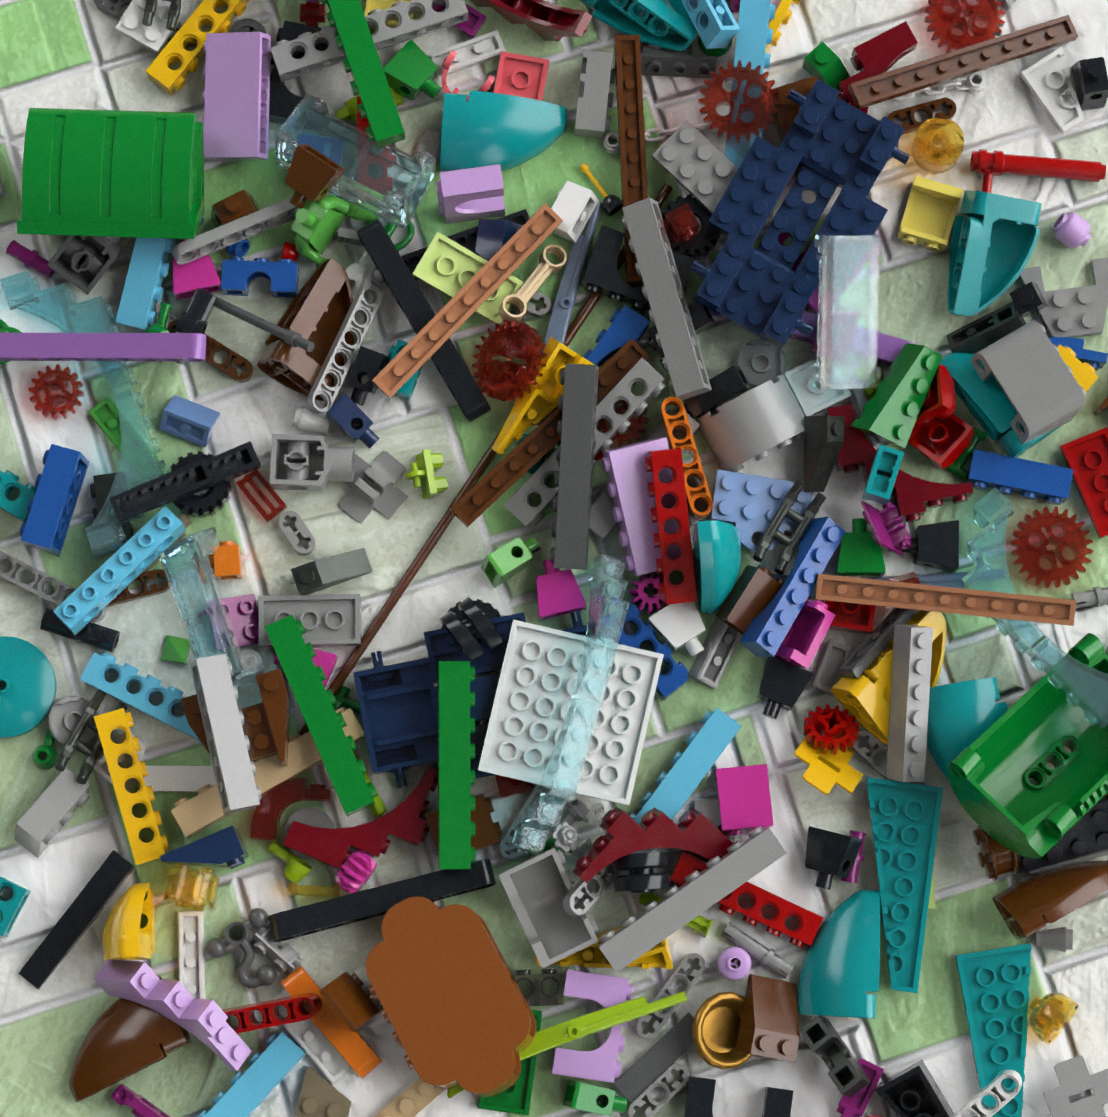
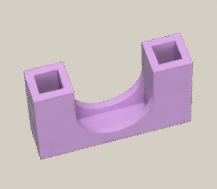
M500 164L440 172L441 181H436L440 217L445 216L446 224L505 216L504 187Z
M567 970L563 996L593 1000L607 1008L626 1002V1000H631L633 985L628 984L629 979ZM628 1022L611 1027L607 1040L595 1050L577 1051L556 1047L552 1074L614 1083V1078H620L622 1065L621 1062H617L618 1052L624 1051L625 1036H621L622 1026H627Z

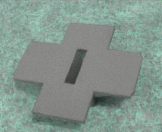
M383 451L371 466L356 454L353 483L343 482L350 487V490L339 502V507L361 523L374 508L387 519H390L408 498L405 493L394 485L407 469L387 451ZM364 477L370 480L384 493L380 496L377 491H375L372 487H370L367 483L363 481Z
M1078 1055L1055 1064L1053 1067L1060 1087L1043 1093L1051 1116L1106 1117L1102 1105L1108 1103V1069L1090 1075L1083 1055ZM1091 1088L1093 1089L1094 1094H1089L1071 1102L1068 1098Z

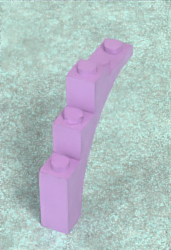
M109 959L94 978L108 996L120 997L144 1005L189 1031L214 1051L231 1071H238L251 1053L250 1048L226 1022L227 1015L214 1000L193 998L179 981L159 979L145 962Z

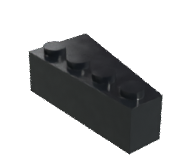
M923 1060L879 1083L874 1090L901 1117H951L954 1115Z

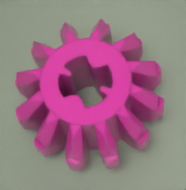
M653 572L648 574V579H646L644 574L639 575L641 583L637 580H632L631 584L637 589H630L629 595L636 596L631 600L633 604L641 603L638 607L639 612L645 606L648 607V614H652L653 606H655L657 611L662 610L660 603L668 606L665 603V599H660L658 584H662L660 583L662 580L661 573L656 579H653ZM648 587H653V592H657V595L654 594L653 598H648V594L643 591H647Z
M360 849L356 850L342 865L335 881L346 892L348 891L351 894L358 892L375 872L377 863L368 853Z

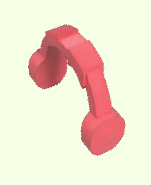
M454 50L447 54L442 64L444 69L441 77V88L444 93L457 94L459 92L458 88L451 92L446 83L447 72L457 55V52ZM489 75L478 91L487 92L490 90L495 78Z

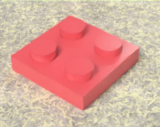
M501 51L493 93L543 101L550 60Z

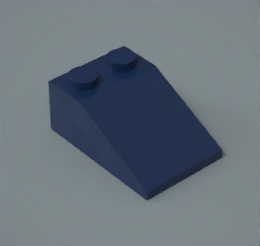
M232 825L160 857L163 862L168 864L228 866V868L234 869L245 864L244 859L248 858L249 855L238 829Z

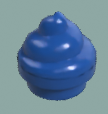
M245 239L225 248L229 255L242 257L248 252L250 242L248 239Z

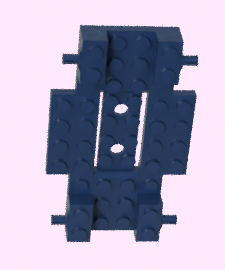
M818 79L812 90L805 96L791 89L787 96V99L800 106L798 115L779 148L756 136L708 221L709 225L724 232L729 237L715 262L708 268L694 261L690 270L703 277L701 286L693 299L695 302L779 349H782L790 334L795 330L802 332L808 337L811 335L814 327L804 323L801 319L802 313L817 285L837 297L841 295L888 209L866 197L886 162L893 157L905 165L910 155L897 149L899 139L905 128L884 116L879 121L838 98V90ZM798 164L803 166L757 249H754L752 246L795 169ZM836 188H842L796 271H793L792 267ZM810 190L814 192L816 199L813 203L808 204L803 201L802 193L804 191ZM788 233L792 238L791 244L788 246L780 245L778 242L779 234Z
M576 611L578 621H576L575 612L570 613L573 628L561 630L608 641L604 622L583 625L581 611ZM524 612L489 619L494 625V629L501 638L502 643L493 650H490L479 639L477 642L484 651V657L474 664L460 649L446 628L424 632L428 658L384 666L381 651H377L378 662L375 652L371 653L374 668L354 672L353 675L374 775L385 772L395 773L397 788L402 787L400 777L402 778L403 787L408 786L405 776L406 770L411 767L424 765V763L438 761V686L434 687V683L438 682V661H470V666H475V675L501 670L513 619L526 622ZM500 674L476 678L475 682H470V692H475V707H470V718H475V721L490 718ZM488 724L475 726V733H470V744H475V759H470V770H475V779L495 775L478 771Z

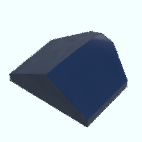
M479 219L474 253L489 261L522 225L506 219Z

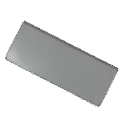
M716 617L702 645L705 650L697 655L688 676L716 689L742 635Z

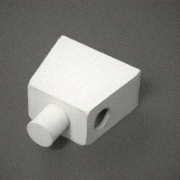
M694 602L669 604L648 618L649 624L674 651L685 646L693 658L705 650L697 637L705 633L706 629Z

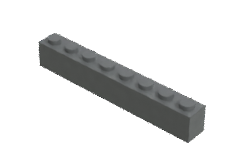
M565 364V370H561L560 384L564 385V395L559 397V410H563L562 420L558 421L557 434L561 436V446L556 448V461H560V469L555 472L554 484L558 487V497H554L553 512H557V522L552 523V537H556L555 548L551 547L550 562L554 563V568L587 570L599 372V367L596 365Z

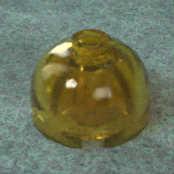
M1058 992L1048 993L1043 998L1037 996L1029 1007L1032 1010L1029 1022L1033 1033L1042 1042H1045L1047 1045L1051 1044L1061 1034L1062 1031L1060 1030L1066 1022L1069 1024L1079 1005L1072 998Z

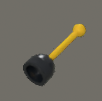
M581 164L580 171L588 176L604 197L602 206L607 215L612 216L622 209V200L616 195H608L589 171V165Z

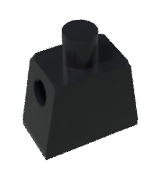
M1104 58L1079 60L1071 68L1081 110L1104 108L1108 98V76Z
M360 346L348 381V385L354 387L350 397L354 403L364 406L368 392L376 393L378 388L372 383V380L386 367L388 356ZM368 374L369 381L363 384L361 378L363 375Z
M959 520L920 525L916 528L915 538H911V546L904 550L901 548L903 553H915L916 565L956 572L959 568Z
M773 656L767 657L758 693V698L767 701L762 715L776 720L781 707L791 711L812 678L813 673Z
M809 826L805 866L808 869L819 871L815 886L830 890L834 875L847 878L863 839Z

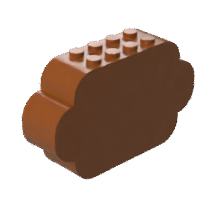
M410 897L392 906L382 921L381 930L384 941L378 943L369 952L366 960V973L372 984L368 988L375 1000L378 999L383 1006L380 1011L387 1024L393 1025L395 1031L392 1035L399 1047L402 1046L407 1053L404 1059L410 1070L417 1072L425 1082L439 1088L450 1089L460 1085L468 1092L482 1097L494 1096L508 1089L517 1081L520 1075L521 1059L519 1052L526 1049L534 1040L537 1024L486 923L467 906L453 904L441 909L431 900L424 897Z

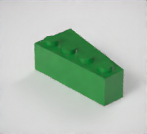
M906 343L890 366V373L885 380L880 381L876 387L878 391L871 401L868 400L862 408L864 412L859 419L854 420L851 427L886 445L905 448L943 355L923 345Z

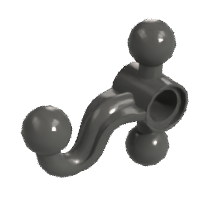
M262 908L252 909L249 912L248 919L244 922L230 923L225 929V936L220 939H210L205 946L209 957L220 958L224 955L228 945H239L244 952V958L238 966L237 978L247 988H257L261 985L269 986L277 978L275 969L269 965L260 967L255 978H249L247 975V971L255 957L254 949L248 941L249 931L252 928H262L268 922V914ZM233 926H240L244 931V936L239 941L233 940L230 936V930Z

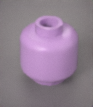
M1075 212L1061 214L1053 225L1055 239L1070 249H1074L1079 245L1083 247L1091 237L1089 233L1090 223Z
M739 947L725 949L718 957V971L728 980L736 981L743 979L751 970L749 954Z

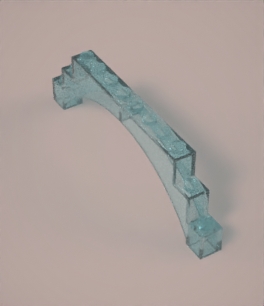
M29 270L0 279L10 310L17 308L34 314L54 324L66 333H119L117 325H111L109 318L114 316L110 304H104L102 296L77 304L73 290L68 291L65 283L41 290L37 278L31 279ZM95 361L106 377L116 399L120 419L121 443L117 472L111 491L92 525L84 528L94 558L118 551L123 546L122 540H125L126 537L122 526L119 524L145 516L143 513L119 522L109 498L168 473L164 460L159 461L156 454L160 452L156 437H150L148 430L153 428L148 414L144 416L142 414L141 407L145 405L141 393H135L133 385L137 384L133 370L127 371L125 363L129 361Z
M995 487L973 506V519L982 530L967 542V555L977 566L961 578L962 588L1017 594L1013 587L1006 561V533L1009 517L1014 514L1013 504ZM992 618L997 623V629L1004 636L1009 635L1014 640L1013 644L1022 654L1026 652L1032 658L1030 661L1038 671L1044 670L1049 675L1048 679L1056 689L1062 688L1067 693V700L1074 707L1079 706L1085 712V718L1092 725L1097 724L1101 729L1108 725V674L1089 667L1064 652L1048 639L1034 622Z
M601 554L594 558L588 579L590 582V608L587 632L574 690L558 740L543 778L527 811L517 825L511 845L513 849L532 855L543 853L549 830L558 828L564 804L574 800L630 604L623 601L628 584L627 581L621 580L626 565L624 560L606 554Z

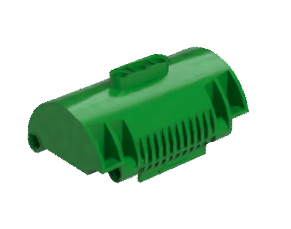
M1088 633L1079 640L1060 662L969 747L964 748L947 766L951 787L971 818L995 841L1023 857L1042 858L1070 828H1073L1090 809L1108 794V655L1103 652V643L1094 634ZM1062 747H1068L1072 753H1067ZM1045 763L1053 764L1055 769L1048 768ZM1029 779L1036 780L1038 785L1031 784Z

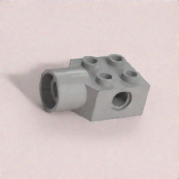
M272 434L269 484L273 489L324 491L328 482L353 483L355 475L354 447H328L323 436Z

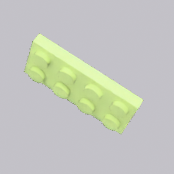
M437 232L412 276L452 299L488 261ZM510 275L474 313L499 326L502 321L499 315L501 303L508 295H515L524 282ZM511 303L505 304V307H506V310H507V311H508V309H509Z

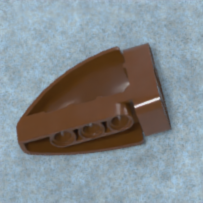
M329 258L316 269L276 324L288 331L294 330L300 333L302 338L313 342L315 345L313 351L308 352L300 347L294 348L286 344L283 339L270 334L265 342L267 347L257 362V367L270 378L307 397L353 302L347 272L334 259ZM346 332L344 336L346 343L353 345V335ZM336 353L334 357L336 364L343 366V356ZM326 374L324 378L326 385L333 387L334 378ZM316 395V400L324 401L321 396Z

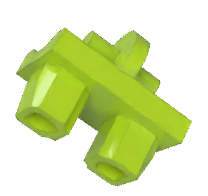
M423 449L422 453L415 455L416 462L410 463L411 472L405 474V480H413L414 488L421 487L423 499H430L435 494L447 490L448 484L445 476L435 477L434 469H441L444 466L443 454L431 453L430 449Z

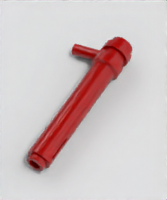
M984 149L972 151L970 162L971 171H976V174H983L982 192L987 193L992 191L993 175L1013 174L1095 182L1104 180L1106 176V165H1102L1101 162L1004 154L1003 151L996 150L993 153L987 152Z

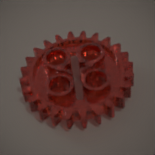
M928 0L930 6H926L925 13L929 15L925 17L924 22L931 24L927 27L926 31H934L931 40L939 39V48L947 45L946 53H949L952 48L958 50L996 38L995 36H1000L1002 32L998 27H1003L1005 23L1004 20L1000 19L1004 17L1005 11L998 10L1002 7L1003 2L976 0L978 4L972 6L966 0H961L960 6L958 0ZM951 6L955 12L947 13L943 7ZM975 21H983L986 27L980 28L976 26ZM959 28L962 30L963 35H955L951 29ZM968 28L970 29L973 36L969 35Z
M738 60L737 67H733L729 61L728 69L726 70L719 65L718 75L712 71L710 72L712 81L704 79V84L708 88L700 89V94L705 96V98L698 99V103L705 105V107L699 111L700 114H707L703 122H712L709 127L710 132L717 128V137L720 138L725 133L727 134L728 142L732 136H736L737 143H740L741 136H745L749 142L750 134L752 133L760 137L759 129L761 128L767 132L768 127L765 123L774 124V119L770 115L778 114V110L773 106L780 104V100L773 98V96L779 94L778 89H771L775 81H766L769 72L767 71L761 75V66L758 65L753 70L751 69L750 61L746 67H742L741 60ZM745 80L747 84L743 92L744 103L740 104L736 122L732 123L731 119L735 111V101L733 100L738 99L742 81ZM728 81H733L737 84L736 90L732 92L726 91L723 86ZM755 87L759 88L762 93L758 98H751L747 94L748 91ZM721 105H727L731 111L728 115L721 116L716 112L717 108ZM746 111H750L755 117L751 122H744L740 118L741 115Z
M514 319L512 323L504 320L503 325L495 324V331L490 328L487 329L488 337L481 336L484 343L483 345H476V348L480 351L479 354L473 355L478 361L472 365L473 368L478 369L473 374V377L479 379L477 386L483 388L482 392L488 394L491 398L503 402L506 399L514 401L515 396L522 399L523 391L531 393L530 385H538L535 380L536 376H543L539 369L546 367V364L542 363L541 359L547 356V354L541 352L546 345L539 342L542 336L536 333L537 330ZM493 357H500V358L507 359V360H514V359H516V360H518V361H522V362L527 361V362H526V364H518V363L511 362V361H504V362H502V361H499V360H492V358H493Z
M1047 506L1043 508L1042 514L1035 509L1033 511L1034 518L1027 514L1024 517L1027 524L1019 522L1017 526L1021 531L1014 530L1012 533L1014 537L1018 538L1010 542V545L1016 547L1015 550L1011 551L1010 555L1018 556L1013 565H1022L1018 573L1027 572L1026 581H1029L1032 577L1036 578L1035 586H1038L1041 581H1044L1046 589L1050 587L1051 582L1054 583L1056 589L1060 587L1061 581L1068 586L1070 584L1069 577L1076 581L1079 579L1076 571L1084 573L1086 569L1082 564L1088 565L1091 563V560L1085 557L1093 553V550L1087 548L1093 540L1085 539L1090 530H1081L1085 522L1076 523V514L1071 518L1067 517L1068 509H1065L1061 514L1058 513V507L1056 506L1053 508L1052 513L1049 512ZM1052 526H1060L1064 532L1063 536H1055L1052 533ZM1041 527L1045 528L1046 535L1042 532ZM1035 535L1039 537L1041 541L1040 546H1032L1029 542V536ZM1050 544L1056 545L1057 548L1053 552V550H1047L1046 547ZM1068 548L1072 550L1074 559L1067 560L1062 554L1063 549ZM1040 558H1046L1050 561L1051 568L1049 570L1041 568L1039 564ZM1056 558L1061 563L1062 568L1057 566Z

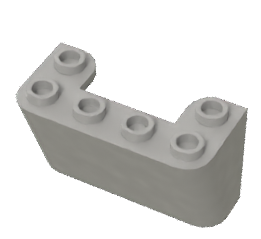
M1035 320L1028 322L975 353L970 359L972 366L982 381L987 380L991 373L994 375L1017 411L1016 416L1009 424L1022 444L1072 421L1085 405V390L1079 386L1071 368L1065 364L1059 355L1058 348L1050 341L1044 326ZM980 361H982L985 370L981 367ZM1020 423L1023 425L1025 433L1021 430Z

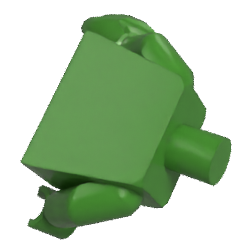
M327 195L321 201L313 202L307 200L304 207L296 212V219L291 226V230L295 234V248L312 264L316 263L317 269L327 260L319 256L324 253L346 216L360 221H374L381 213V209L368 201L347 202L334 195Z

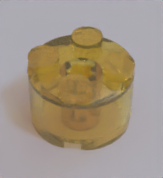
M931 118L925 121L919 127L912 143L911 152L914 161L921 169L932 175L949 171L957 164L963 152V131L958 124L950 119ZM934 144H935L936 146L939 145V144H941V145H942V148H940V147H935Z
M175 863L174 868L169 869L163 901L169 904L170 899L176 901L175 906L187 909L204 910L205 906H209V910H214L220 878L215 874V870L201 867L200 871L191 870L189 865Z

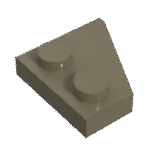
M306 1066L295 1116L348 1117L352 1101L321 1077L313 1068Z

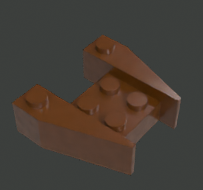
M276 669L255 676L263 702L239 710L242 711L244 716V725L242 726L244 735L248 736L250 742V750L248 751L250 760L254 762L278 754L281 764L285 767L288 766L290 695L281 669ZM197 695L182 698L181 701L187 722L210 754Z

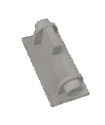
M265 926L262 927L258 933H255L250 942L256 953L268 958L272 962V966L279 973H284L288 976L302 962V959L299 957L300 954L288 943L281 949L277 947L281 942H274L270 927L268 929Z

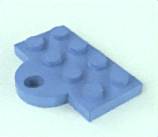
M717 469L714 474L713 507L709 520L733 524L739 530L741 546L755 553L757 546L751 540L753 533H759L761 536L764 535L784 496L795 482ZM803 488L791 509L803 515L807 506L812 502L813 492H804ZM785 517L778 530L782 533L793 534L798 524ZM773 539L768 550L773 549L779 542Z

